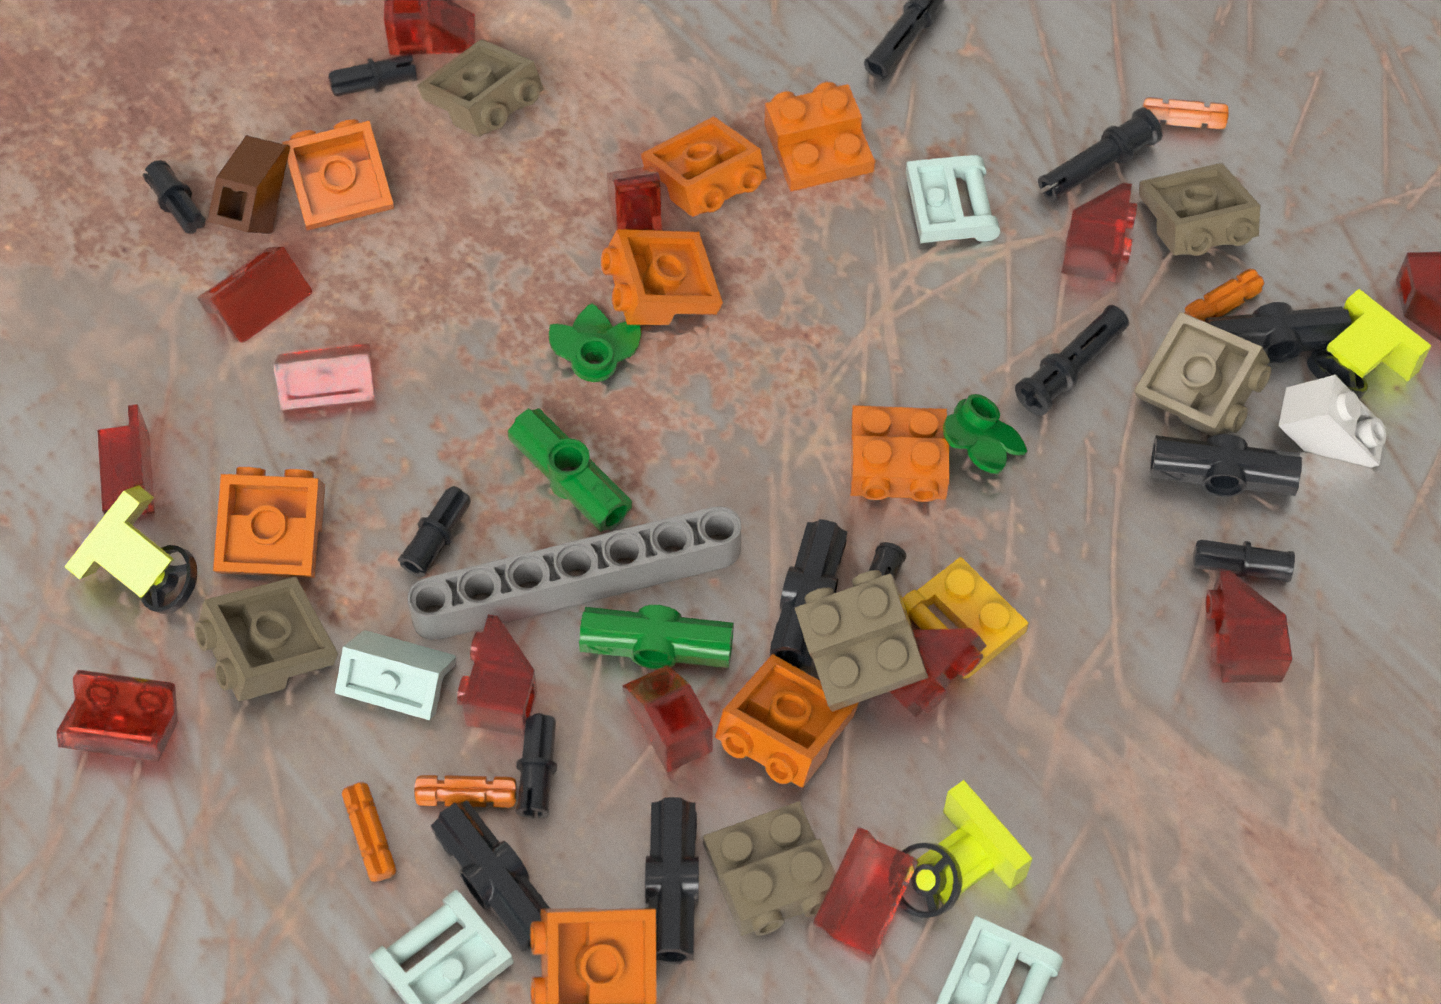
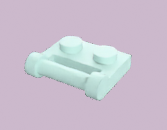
M967 155L907 161L905 173L920 243L975 238L977 241L987 242L999 236L1000 227L998 219L992 215L983 179L986 174L984 159L981 156ZM955 178H961L963 181H966L974 216L964 217Z
M454 890L442 899L444 904L442 907L387 949L384 946H380L369 955L370 960L379 973L390 983L406 1004H462L514 963L510 952L457 890ZM456 922L463 926L461 931L406 973L400 967L402 963Z
M975 915L936 1004H997L1016 959L1027 963L1030 966V971L1015 1004H1039L1050 977L1058 975L1063 958L1057 952Z

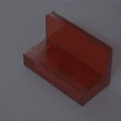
M268 247L197 297V300L206 313L218 314L235 340L243 343L310 296L312 289L284 247Z
M370 344L277 355L274 362V372L280 411L374 400L375 389L370 360Z
M138 404L128 405L129 425L97 430L102 511L104 515L124 490L139 485L154 497L149 431ZM154 499L141 515L155 513Z
M858 827L819 908L813 925L827 938L874 959L917 867L918 861L909 854L877 841L868 830Z

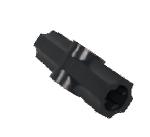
M1284 302L1265 304L1256 309L1253 314L1205 319V322L1263 347L1270 360L1269 363L1287 362L1297 357L1302 351L1325 350L1331 341L1351 325L1348 309H1343L1342 306L1293 310L1289 304Z
M1232 434L1214 435L1206 441L1155 435L1150 460L1151 478L1202 484L1203 489L1207 493L1219 497L1237 496L1243 493L1244 490L1296 496L1302 472V457H1300V453L1248 447V443L1243 438Z
M824 519L807 522L795 566L789 567L780 600V609L782 610L771 641L770 656L774 654L797 668L811 667L813 658L808 652L795 607L806 604L804 597L814 590L832 588L834 593L837 591L838 577L836 576L846 548L848 532L841 529L836 522Z
M664 797L660 801L651 802L650 856H646L645 904H649V908L656 909V961L666 965H680L683 962L694 960V905L699 904V856H695V840H697L696 803L686 801L680 797Z
M468 800L450 805L440 812L436 821L430 825L432 833L459 867V873L464 884L478 904L484 910L490 908L522 952L531 949V923L541 921V909L551 908L529 881V873L516 852L506 841H498Z

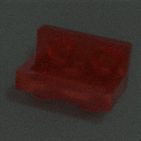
M77 670L72 678L75 700L56 731L58 747L159 761L178 724L175 685L172 682Z

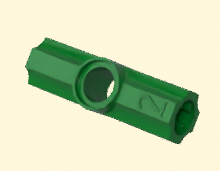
M528 408L516 417L515 422L508 429V438L549 479L550 488L555 495L569 500L600 532L604 530L611 531L623 522L627 513L632 509V500L590 459L589 450L584 443L569 438L540 408L535 410ZM566 467L578 468L574 471H562Z
M664 605L643 606L639 609V612L585 606L580 625L579 649L580 652L631 657L636 664L654 670L669 669L676 662L729 668L734 623L682 617L681 613L676 609Z

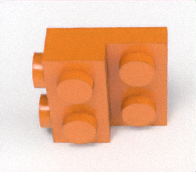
M824 82L816 86L811 93L795 96L793 92L785 91L775 95L771 102L765 103L764 126L790 192L874 172L875 159L861 129L862 115L849 84L836 86L833 82Z
M715 116L641 153L644 169L667 186L670 200L692 217L706 212L717 211L725 200L736 194L755 191L760 186L761 181L767 178L761 149Z
M355 119L345 120L334 125L333 130L316 133L314 130H305L293 134L290 140L282 142V144L290 146L287 165L307 231L394 209L370 121L359 123Z
M617 229L608 247L602 252V271L605 275H612L615 284L612 292L613 307L615 311L624 313L627 325H669L675 314L717 315L723 304L699 232Z
M853 405L851 418L850 496H863L869 500H882L887 497L912 498L918 502H930L935 499L946 500L949 485V444L943 434V423L947 417V409Z
M237 467L236 474H221L213 571L218 574L315 578L318 532H322L325 484L319 478H314L313 471L302 469H286L284 477L266 476L265 469L255 467Z
M772 654L723 709L715 738L721 741L724 750L729 755L735 758L748 756L765 766L767 774L774 781L781 784L793 782L803 788L826 760L831 744L855 716L859 702L831 711L820 680Z
M595 907L541 909V921L532 922L530 931L532 955H541V977H532L531 1004H656V909H597Z

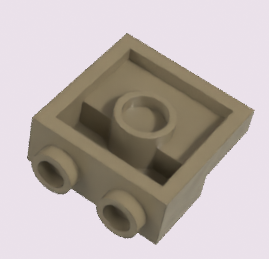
M483 39L476 42L417 85L423 100L447 110L454 126L478 137L500 129L506 123L507 117L525 106L534 104L540 92L544 90L534 61Z
M1223 163L1139 181V197L1157 218L1156 234L1174 256L1180 254L1199 256L1206 253L1210 247L1223 244L1242 246L1247 244L1253 237L1259 236L1261 205Z
M1180 312L1133 392L1139 399L1178 416L1182 423L1210 436L1228 434L1229 431L1237 433L1247 418L1248 408L1244 405L1252 391L1261 392L1270 379L1271 367L1268 366L1270 360L1263 347Z
M877 570L864 572L852 580L854 587L834 593L832 588L814 590L804 597L806 604L795 607L808 652L814 660L823 692L831 711L929 678L899 587L891 573L882 576L881 572Z
M296 577L205 599L199 620L195 623L194 627L196 641L202 651L212 650L217 660L215 675L219 686L224 691L232 689L238 702L283 690L289 677L332 666L338 655L335 646Z
M800 801L703 835V846L740 936L754 932L756 935L769 934L782 927L785 923L784 920L803 913L806 917L820 915L834 906V902L839 900L841 884L821 838L816 839Z

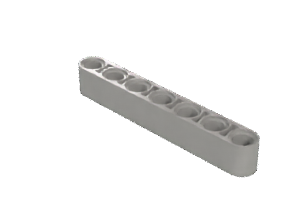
M723 506L711 507L427 577L417 581L408 593V606L413 627L425 639L440 640L726 568L736 562L741 552V520L737 513L730 508ZM720 534L728 537L725 540H714L710 538L711 536ZM668 546L681 548L677 552H667L663 549ZM621 558H630L634 560L629 564H620L615 562L616 560H619ZM580 569L586 571L581 576L568 575L573 570ZM529 581L539 583L533 588L520 587L521 584ZM480 593L490 594V596L484 600L477 601L471 599L473 596ZM432 605L442 606L436 612H423L425 608Z

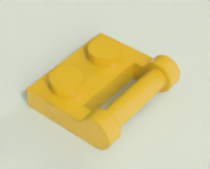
M961 556L918 590H912L902 598L909 620H912L954 662L953 669L963 679L972 676L1025 634L1029 624ZM934 604L976 647L968 648L928 607Z

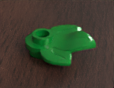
M593 303L582 310L575 319L573 326L551 324L549 327V344L552 350L558 356L571 362L572 370L579 378L589 382H601L610 378L616 371L617 362L634 355L641 339L640 325H627L625 321L612 326L603 312ZM592 360H595V361H598V362H600V363H598V364H591V363H588V362H589V361H592Z
M971 394L967 399L960 400L954 408V414L948 415L944 420L943 434L948 444L953 448L967 449L971 461L988 473L999 474L1006 466L1007 453L1025 455L1028 452L1019 433L1012 426L999 420L1000 411L998 407L985 396Z

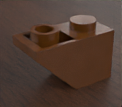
M246 135L216 177L207 222L248 233L272 234L290 146Z

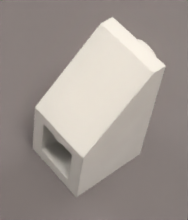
M1336 375L1286 387L1279 427L1304 452L1367 467L1380 465L1382 448L1386 442V427Z

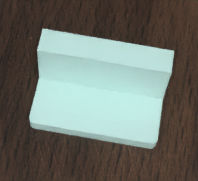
M362 631L343 646L335 694L431 720L437 712L443 677L455 666L456 656L371 631Z

